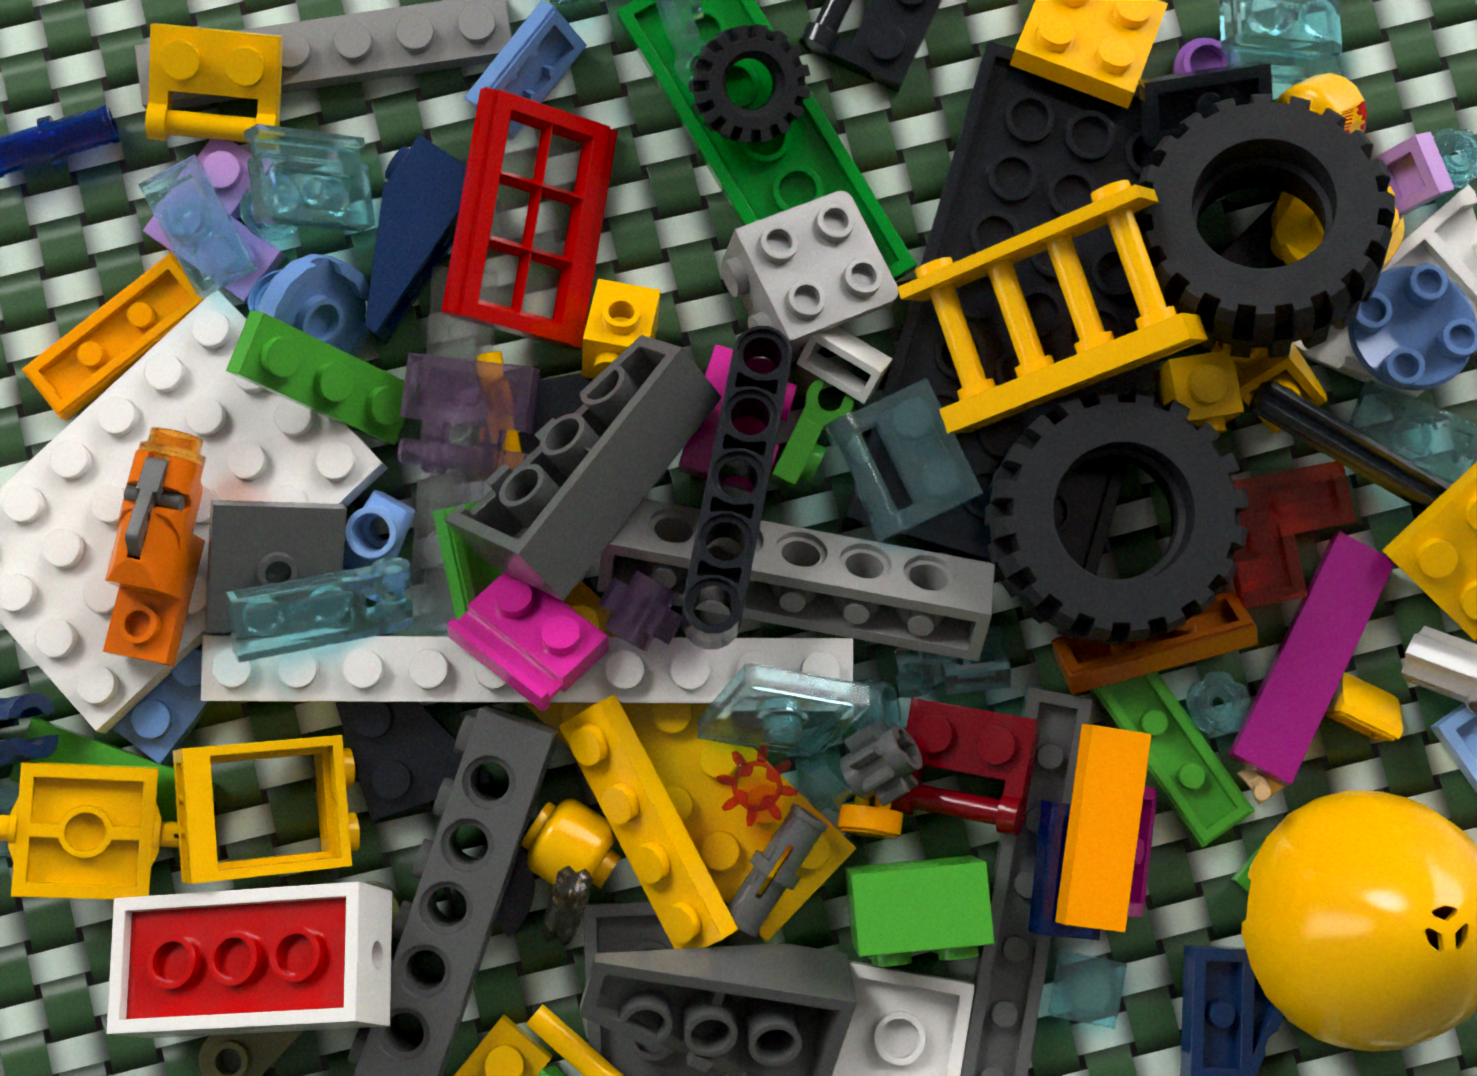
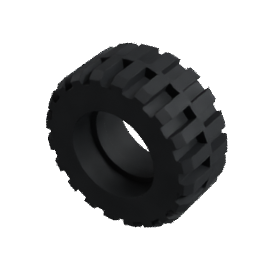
M1251 94L1250 104L1236 106L1234 98L1212 104V115L1205 119L1200 113H1193L1179 123L1178 140L1171 135L1165 136L1153 150V163L1144 167L1138 185L1154 189L1159 202L1135 212L1134 216L1166 306H1174L1177 314L1189 313L1200 315L1208 340L1198 345L1212 350L1218 341L1231 345L1230 356L1250 358L1251 348H1268L1269 358L1290 355L1292 342L1299 340L1302 341L1305 348L1310 349L1327 341L1331 325L1336 329L1343 330L1355 319L1360 303L1368 302L1377 286L1391 240V228L1395 217V196L1387 191L1391 178L1383 160L1378 158L1370 161L1374 144L1361 130H1355L1349 135L1344 130L1346 122L1344 116L1330 108H1326L1324 113L1320 115L1310 110L1311 100L1295 96L1290 97L1289 104L1271 102L1272 94ZM1246 188H1271L1293 195L1305 203L1319 219L1324 230V238L1314 251L1294 263L1275 268H1251L1226 260L1213 251L1200 236L1197 230V222L1201 214L1224 195Z
M1115 388L1098 389L1088 397L1081 399L1075 395L1058 403L1045 415H1040L1004 454L1005 458L1000 467L995 471L989 490L992 491L990 504L985 507L984 527L990 528L991 543L987 545L992 564L998 563L1005 579L1001 583L1012 598L1017 595L1028 607L1025 613L1039 624L1047 622L1058 628L1057 634L1074 640L1080 638L1093 640L1094 644L1114 645L1123 642H1136L1169 633L1186 625L1188 619L1202 614L1217 600L1214 594L1219 587L1228 585L1238 569V566L1232 561L1236 551L1245 548L1248 528L1239 526V513L1249 509L1246 489L1235 490L1231 477L1240 468L1232 452L1222 457L1212 442L1220 436L1207 421L1198 427L1186 418L1190 408L1173 399L1166 405L1154 402V392L1134 389L1128 395H1118ZM1100 458H1116L1134 464L1152 477L1161 488L1167 500L1171 515V535L1167 550L1152 568L1141 575L1127 579H1107L1095 576L1083 569L1070 557L1059 539L1054 521L1056 496L1069 474L1087 462Z

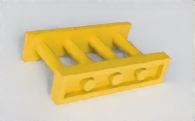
M1129 180L1110 183L1090 194L1093 201L1091 204L954 263L951 257H944L923 264L915 269L917 279L897 287L900 298L903 300H932L962 386L957 391L960 401L939 409L947 434L973 432L1208 340L1200 315L1189 313L1177 314L1174 306L1167 307L1133 214L1159 202L1154 189L1136 184L1131 186ZM1106 224L1110 228L1141 317L1135 320L1138 330L1117 339L1114 338L1112 331L1105 332L1072 240ZM1045 250H1048L1079 338V342L1074 344L1077 354L1056 363L1052 355L1045 356L1013 266V264ZM986 275L990 277L1020 363L1019 366L1014 368L1018 378L996 386L993 378L987 379L956 292V288Z

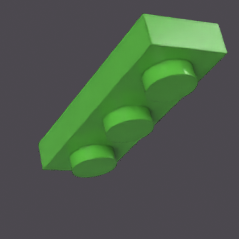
M250 310L226 369V372L323 416L344 423L348 427L378 441L395 445L418 388L264 312Z

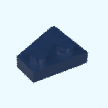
M1184 945L1180 1076H1256L1266 1055V1043L1269 1037L1278 1031L1285 1016L1265 996L1250 967L1245 947Z

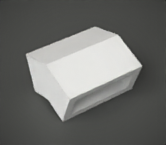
M837 326L811 336L796 364L865 404L868 399H872L889 372L893 359ZM821 347L827 348L869 373L871 376L868 382L820 355L818 352Z

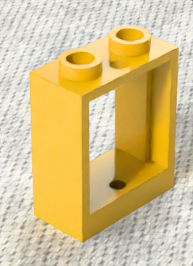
M342 735L183 748L173 751L182 883L195 884L352 866L351 852L359 850L360 829L356 813H348L346 787L354 785L355 764L352 750L350 748H343ZM314 755L321 851L218 862L211 764Z

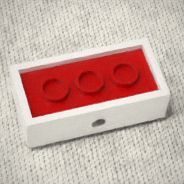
M344 882L114 898L106 1034L139 1038H167L390 1026L392 891L363 882Z

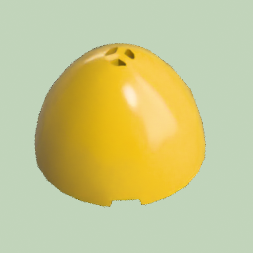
M1345 790L1316 798L1294 810L1266 837L1250 865L1247 876L1251 883L1246 920L1242 922V936L1250 967L1265 996L1289 1022L1319 1041L1353 1050L1377 1052L1400 1050L1430 1041L1469 1019L1477 1010V845L1464 831L1427 805L1406 797L1371 790ZM1442 906L1452 908V912L1444 920L1435 917L1432 914L1433 910ZM1462 927L1461 940L1458 946H1456L1455 933ZM1427 928L1437 932L1438 950L1429 943L1425 933Z

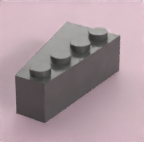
M641 335L580 392L581 401L584 403L574 413L563 415L556 420L552 418L535 434L540 441V445L513 470L506 463L500 466L486 480V483L492 488L489 493L469 511L460 504L444 521L488 565L564 601L573 588L584 579L594 561L612 538L623 529L633 511L654 484L662 479L669 465L690 438L701 429L705 419L722 399L721 395L682 347Z

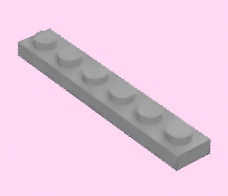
M442 0L236 30L283 36L281 93L492 63L512 38L507 0ZM150 43L135 45L142 106L146 110L149 97ZM173 91L172 109L246 98Z

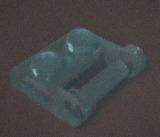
M927 378L857 411L840 416L823 426L830 444H838L872 514L875 523L871 524L870 527L878 543L895 537L983 494L955 434H947L939 411L942 407ZM874 426L877 427L914 504L898 511L861 435L862 432Z

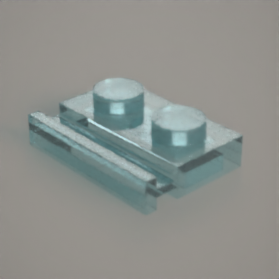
M1219 0L1221 51L1227 52L1228 65L1259 60L1271 63L1272 83L1295 85L1315 75L1327 73L1344 77V72L1338 71L1337 56L1342 54L1339 0Z
M256 124L244 131V140L251 143L252 157L247 159L255 222L362 232L375 226L368 165L361 162L360 149L365 147L363 137Z

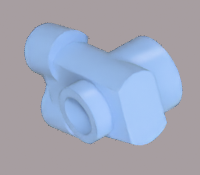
M374 490L363 508L350 516L345 529L343 583L348 584L358 593L379 603L386 602L398 579V575L392 570L416 513L412 507L382 491ZM380 516L389 526V539L381 538L375 531V522Z

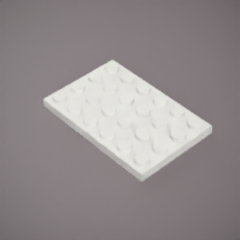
M217 288L0 488V623L97 732L106 734L165 679L185 656L202 644L203 635L210 636L212 634L206 633L205 630L211 500L344 504L345 507H348L388 469L346 424L323 416L226 372L247 319ZM137 450L150 451L155 454V458L169 460L170 455L191 460L203 466L201 477L203 486L202 497L193 534L205 540L174 667L103 652L119 587L106 582L105 578L117 535V523L122 501L124 500V490L127 486L134 454Z

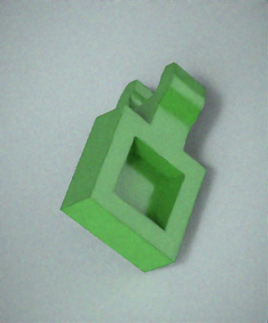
M816 379L808 388L804 399L803 412L770 477V481L790 491L793 490L799 477L811 482L827 450L826 447L816 443L821 431L826 427L842 423L848 417L854 405V398L846 394L840 408L837 410L826 411L822 409L818 403V395L822 390L824 381Z

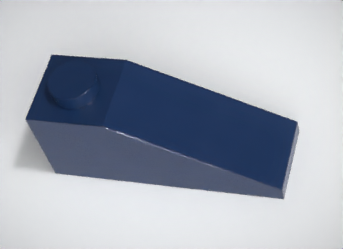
M420 135L410 149L404 146L398 150L385 172V178L388 181L383 187L365 320L367 330L384 345L388 343L452 249L467 165Z

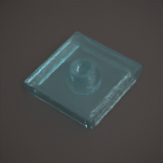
M746 663L698 717V739L817 759L870 707L869 686L863 683Z

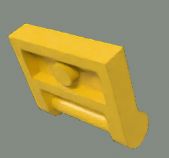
M160 23L150 24L149 97L145 118L147 139L168 141L170 135L247 142L255 143L256 150L276 152L280 129L283 36ZM173 91L258 99L257 116L252 118L172 110Z

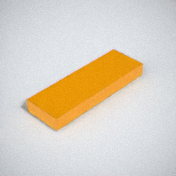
M170 252L21 370L59 418L67 421L116 382L208 295L180 260Z
M1082 724L1055 922L1064 925L1125 933L1152 734Z

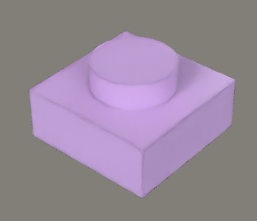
M1431 131L1416 134L1373 158L1383 160L1391 178L1389 185L1397 197L1395 199V207L1398 210L1399 216L1406 215L1455 189Z

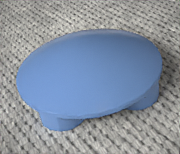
M1424 263L1417 267H1396L1380 273L1377 286L1369 301L1360 303L1357 317L1348 324L1350 344L1361 365L1379 381L1398 389L1421 391L1443 385L1463 370L1473 352L1477 350V322L1473 308L1464 292L1448 278L1446 272L1441 267L1435 264Z

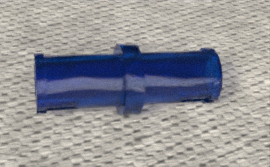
M105 103L100 105V107L57 120H53L51 115L37 119V126L0 136V178L5 177L7 174L50 161L56 167L68 163L67 156L110 143L116 144L121 142L116 122L110 108H108V104Z

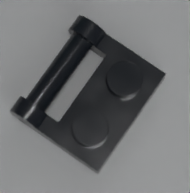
M825 0L815 23H807L799 42L811 53L899 93L943 0H872L852 43L837 35L852 0Z

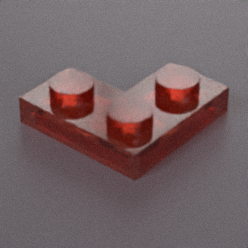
M1337 461L1233 481L1235 490L1246 489L1249 509L1239 513V526L1248 528L1246 545L1244 549L1235 552L1232 560L1238 566L1232 578L1235 592L1245 609L1308 597L1295 535L1356 522L1344 465Z

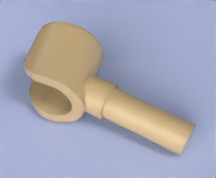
M1248 767L1237 773L1239 778L1253 792L1254 799L1258 805L1285 788Z

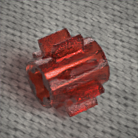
M762 744L757 751V759L754 761L746 762L739 752L733 751V761L739 767L734 776L722 774L717 775L716 778L717 782L732 786L734 796L725 801L722 806L723 810H731L738 804L748 809L746 822L747 826L750 827L756 821L757 811L768 809L773 818L778 821L781 820V811L775 803L780 795L790 797L797 795L798 790L791 786L782 785L780 775L789 769L792 764L790 760L781 761L773 767L766 763L767 746ZM754 766L766 768V779L775 782L774 793L763 794L760 804L749 803L747 791L737 788L739 777L751 776Z

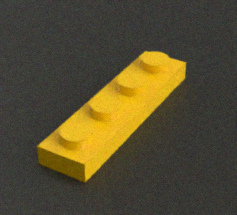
M616 694L597 702L560 724L559 728L674 949L708 947L737 931L738 927Z

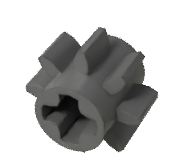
M878 719L844 740L851 752L841 758V770L851 790L861 799L867 800L877 794L882 806H886L918 786V782L912 773L921 769L923 764L922 756L914 739L903 727L895 725L886 731L881 720Z

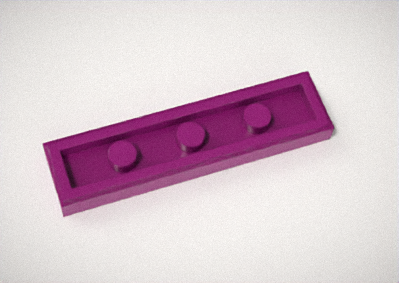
M1341 531L1331 537L1227 757L1283 787L1292 785L1395 565L1388 556Z

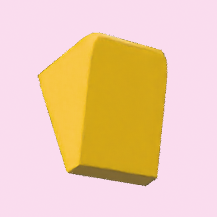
M1344 672L1325 712V716L1375 741H1394L1395 739H1400L1403 733V723L1398 698Z

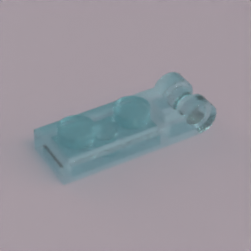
M385 557L376 560L371 566L226 592L232 649L238 663L399 632L412 627L414 624L413 603L406 599L405 589L412 583L410 562L401 557ZM380 594V601L374 607L366 608V596Z

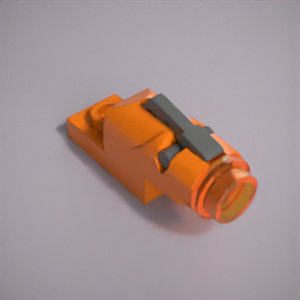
M151 427L148 440L141 441L138 450L135 451L127 486L124 490V500L122 501L117 523V535L105 578L106 582L119 587L103 652L172 667L175 665L205 540L193 534L202 497L203 486L201 477L206 462V457L201 455L204 441L199 437L177 430Z

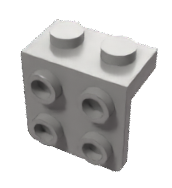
M836 191L735 229L721 263V273L728 291L734 297L740 296L749 314L748 328L770 326L783 333L792 347L791 362L798 360L811 336L888 307L894 303L899 293L898 286L852 196L845 191Z

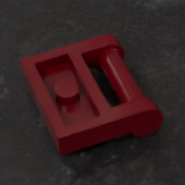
M912 697L906 731L917 744L923 764L921 769L912 773L918 782V786L891 802V810L907 815H912L915 810H921L996 825L998 833L1018 836L1024 822L1041 721ZM925 766L1005 780L1003 795L1001 799L922 785Z

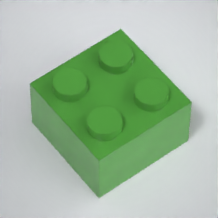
M972 855L844 867L851 943L858 956H867L872 961V966L886 967L912 963L911 952L932 950V953L938 954L939 960L970 959L979 956V945L995 944L987 865L985 861Z

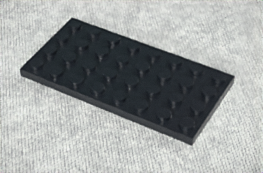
M987 41L921 265L944 257H951L954 263L1093 203L1090 194L1110 183L1129 180L1131 186L1138 185L1143 168L1153 163V150L1157 147H1148L1143 143L1139 86H1137L1128 109L1013 67L1010 65L1015 49ZM1108 224L1073 238L1072 240L1105 332L1112 331L1114 338L1117 339L1137 331L1138 328L1135 320L1141 317ZM1048 250L1013 264L1045 356L1052 355L1056 363L1076 355L1077 352L1074 344L1079 342V338ZM989 275L956 288L986 378H993L996 386L1018 378L1014 368L1019 366L1020 363ZM910 300L845 519L992 563L987 545L991 543L990 528L984 527L985 507L990 504L992 491L989 490L994 473L1000 467L1005 458L1004 454L1015 440L1040 415H1045L1058 403L1075 395L1081 399L1088 397L1095 390L1115 388L1118 395H1128L1134 389L1149 391L1157 360L973 432L947 434L939 409L960 401L957 391L962 386L932 300ZM1100 458L1076 468L1061 485L1054 503L1055 527L1063 547L1078 565L1095 576L1128 465L1127 461L1116 458Z

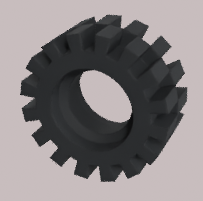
M760 24L742 25L717 33L715 38L707 41L700 48L702 52L698 59L693 60L690 69L694 71L693 81H688L689 93L694 94L695 103L692 106L696 114H701L705 120L703 124L710 131H716L721 134L722 138L742 143L766 142L773 140L772 137L785 134L791 129V122L794 119L801 118L805 109L801 108L804 99H809L811 87H805V76H810L808 64L802 65L799 56L803 53L798 45H791L786 40L788 36L780 30L772 31L768 29V26ZM745 58L761 62L769 70L772 78L770 97L761 107L754 110H745L735 105L729 98L726 90V78L729 70L735 63Z

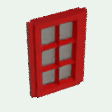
M488 87L480 89L441 314L560 347L582 348L618 131L610 129V126L503 90H494Z

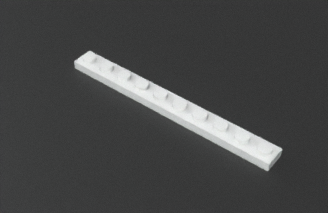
M203 635L201 701L531 703L449 637ZM608 637L609 651L565 692L560 690L550 700V703H597L616 694L620 703L853 704V638H735L729 645L720 649H703L694 645L688 638Z

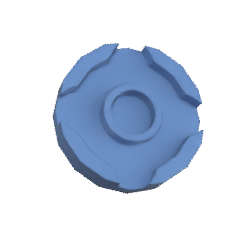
M310 254L291 261L283 269L264 275L254 284L249 293L247 301L249 310L264 312L355 357H358L369 338L370 332L365 327L364 318L366 314L365 300L368 301L370 287L361 272L333 256Z

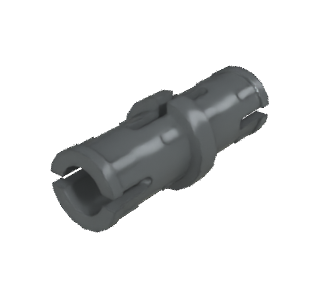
M795 803L792 804L791 811L777 829L764 851L756 850L749 860L753 868L727 907L736 926L754 937L760 932V927L786 888L790 890L795 888L800 880V877L796 874L822 832H825L828 828L825 822ZM791 845V850L775 872L773 878L763 893L759 894L758 890L775 867L787 846Z

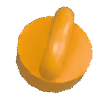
M877 794L874 807L870 806L871 798L864 800L855 795L854 805H840L837 828L840 829V832L856 836L892 840L901 836L904 814L899 811L890 810L891 803L882 806Z

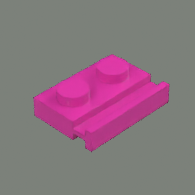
M506 573L501 574L467 605L468 611L458 620L452 618L446 624L449 638L543 712L550 706V700L560 690L565 692L609 651L608 635L560 599Z

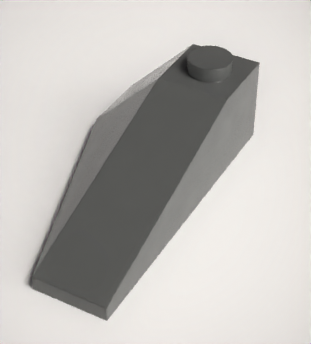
M778 943L594 953L579 1012L581 1017L647 1047L661 1044L687 1057V1065L705 1073L712 1067L729 1076H832L857 1005V999L847 953Z

